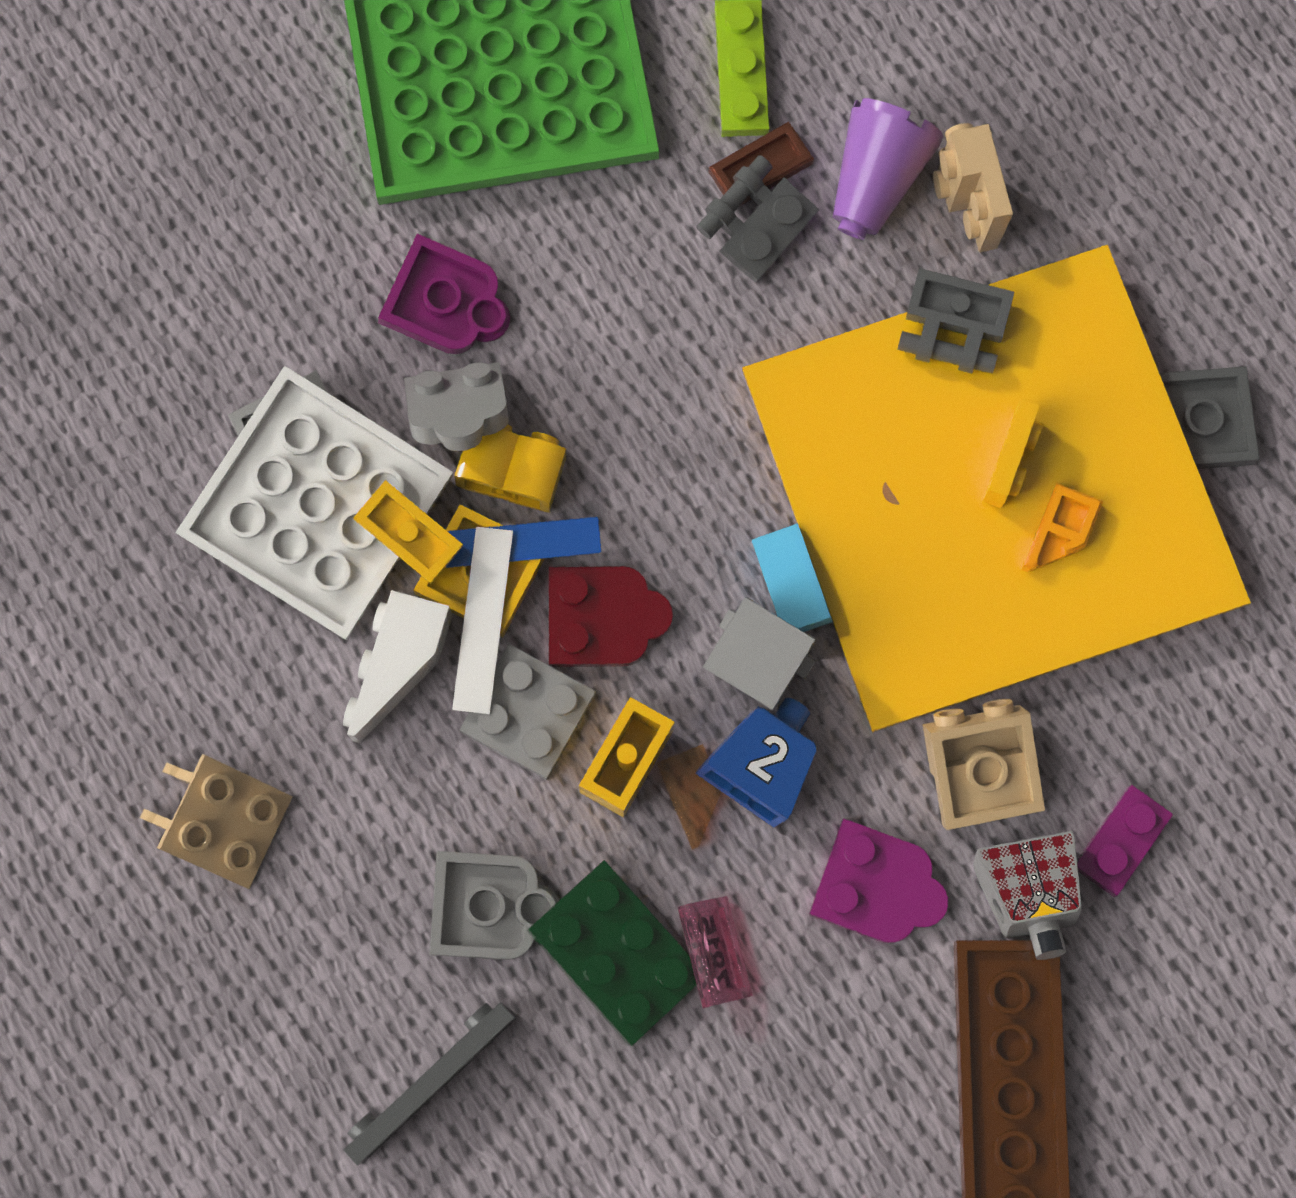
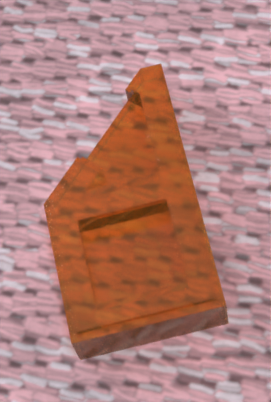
M703 744L656 763L691 851L699 848L721 795L719 789L695 774L708 758Z

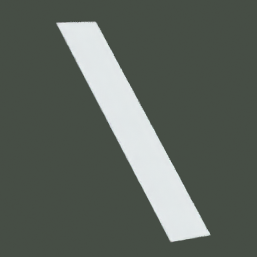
M476 527L452 710L490 714L513 531Z

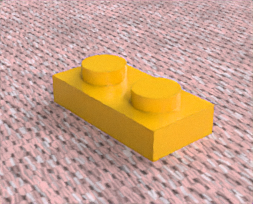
M1024 399L1020 400L983 502L1002 508L1008 494L1015 497L1018 496L1027 472L1026 468L1019 466L1024 449L1034 451L1043 427V423L1035 421L1040 405Z
M386 480L353 517L359 525L430 584L433 583L463 547L460 541Z

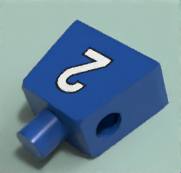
M785 698L775 715L765 708L758 706L704 761L695 774L772 827H776L786 821L791 815L817 750L814 742L799 733L810 716V711L802 703L792 698Z

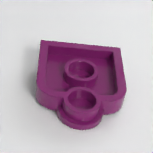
M417 233L380 312L378 324L445 353L461 354L468 351L475 344L476 340L491 342L502 337L509 327L510 313L506 304L496 297L498 279L496 273L488 264Z
M843 818L809 915L879 942L895 943L906 938L912 932L914 926L925 928L937 924L946 914L948 896L944 887L937 880L931 878L932 863L928 854L921 847Z

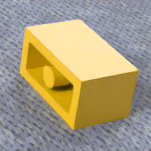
M630 697L579 784L580 793L624 818L672 735L675 722Z

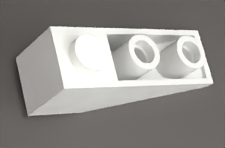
M391 590L388 603L380 602L373 621V631L378 632L373 651L365 650L358 670V678L364 679L358 698H350L344 714L343 726L349 727L347 735L352 741L361 743L439 663L453 617L448 605Z

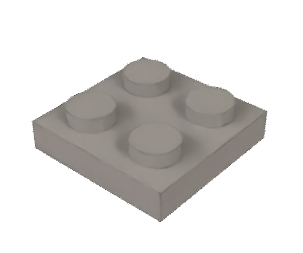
M508 644L496 665L490 714L469 712L459 731L548 780L594 699L596 691Z

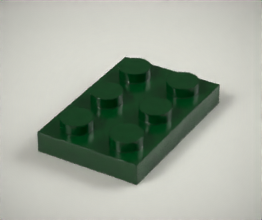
M605 860L597 865L527 929V932L628 1046H633L707 976Z

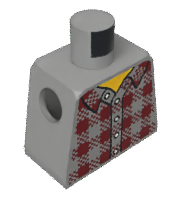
M1073 831L977 849L973 861L974 872L1004 937L1014 938L1030 935L1037 960L1052 959L1065 954L1067 951L1061 928L1075 925L1082 908Z

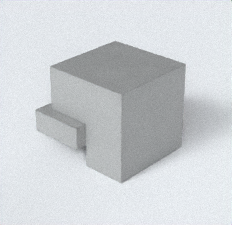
M745 597L737 611L729 609L721 621L719 627L725 631L703 665V668L773 710L779 705L797 674L804 679L808 677L817 662L808 653L817 639L756 604L749 597Z

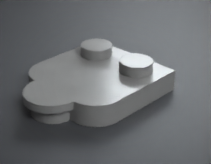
M500 362L490 364L472 363L460 369L443 372L425 371L416 376L404 378L412 437L417 442L423 444L443 443L444 447L449 450L465 451L477 446L481 442L482 436L499 432L509 422Z
M437 851L429 955L500 960L518 958L526 953L533 943L534 938L527 932V929L559 900L551 889L538 884L534 867L524 858L509 855Z

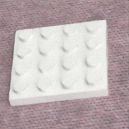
M284 366L175 533L347 640L399 560L397 555L359 525L353 517L385 480L428 515L453 476V472Z

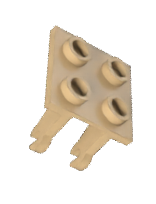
M204 754L201 755L194 772L166 763L162 772L189 784L172 820L149 810H143L140 816L141 819L165 829L157 848L250 889L293 796Z

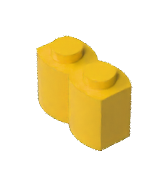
M507 424L499 432L482 436V440L477 446L462 451L454 475L456 486L539 511L550 512L566 460V448L559 446L558 439L540 432L531 433V437L513 433V428Z

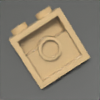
M970 123L958 124L946 130V147L938 152L940 164L938 170L933 172L935 193L938 199H946L949 213L968 209L963 212L965 233L968 239H976L979 252L994 250L998 248L1013 211L989 124L975 127Z
M998 699L983 704L984 712L964 716V710L962 709L942 710L933 715L934 722L922 724L930 773L935 778L941 821L946 830L1045 811L1031 715L1021 705L1014 706L1013 700Z

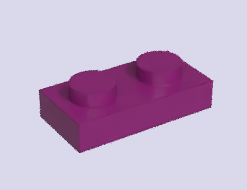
M1131 784L1126 788L1077 859L1078 872L1111 896H1118L1173 814Z

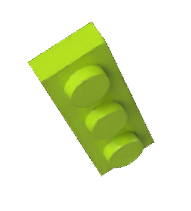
M715 0L721 137L766 135L769 133L762 0Z

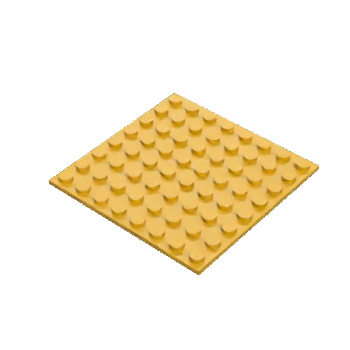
M1108 244L989 284V286L1014 291L1001 343L982 339L979 347L980 351L998 355L993 374L975 369L971 374L959 371V365L931 358L930 362L927 363L915 360L916 354L897 350L902 331L922 335L924 324L906 320L907 312L742 367L746 383L793 514L802 533L872 733L1247 606L1251 603ZM942 328L938 329L936 336L937 340L960 346L965 345L967 338L966 334ZM1024 399L1040 405L1035 421L1043 423V427L1034 451L1024 449L1019 466L1026 468L1027 472L1018 496L1015 497L1008 494L1005 503L1000 508L983 502L1015 410L1020 400ZM885 482L899 504H892L885 499L883 495V485ZM1056 483L1103 501L1086 547L1082 551L1031 572L1021 570Z

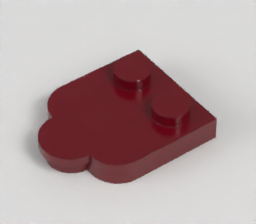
M626 566L549 567V666H630L643 658L648 648V640L657 639L669 630L673 619L670 602L662 594L648 590L646 580L637 570Z

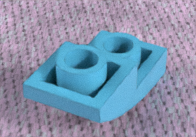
M798 523L752 539L777 616L803 632L833 622Z

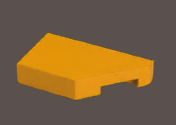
M1056 483L1021 570L1031 572L1082 551L1086 547L1103 501Z

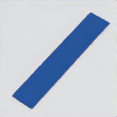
M598 517L485 527L513 531L509 562L601 553ZM476 528L448 531L463 544V547L445 568L471 566Z

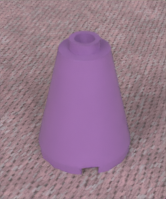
M863 98L861 103L856 100L851 109L833 211V218L840 222L838 230L860 240H864L866 234L877 235L939 148L944 137L941 130L925 119L922 127H918L915 122L909 119L911 112L901 107L870 98Z

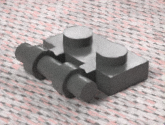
M760 155L757 156L749 167H741L733 177L735 183L721 199L714 198L705 208L707 215L696 226L698 231L708 239H711L720 228L730 235L731 238L719 252L754 282L759 280L820 210L786 178H783L772 191L765 186L762 180L773 167L767 159ZM749 196L759 206L743 223L734 212Z
M919 268L906 320L924 324L922 335L902 331L897 350L916 354L915 360L929 363L931 358L959 365V371L972 374L975 369L993 374L998 355L980 351L979 347L982 339L1001 343L1014 291ZM942 328L966 334L965 345L960 346L937 340L938 329Z

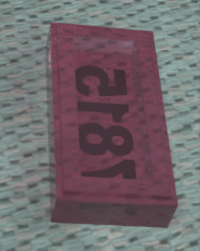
M727 896L677 907L702 1007L707 1008L753 996Z

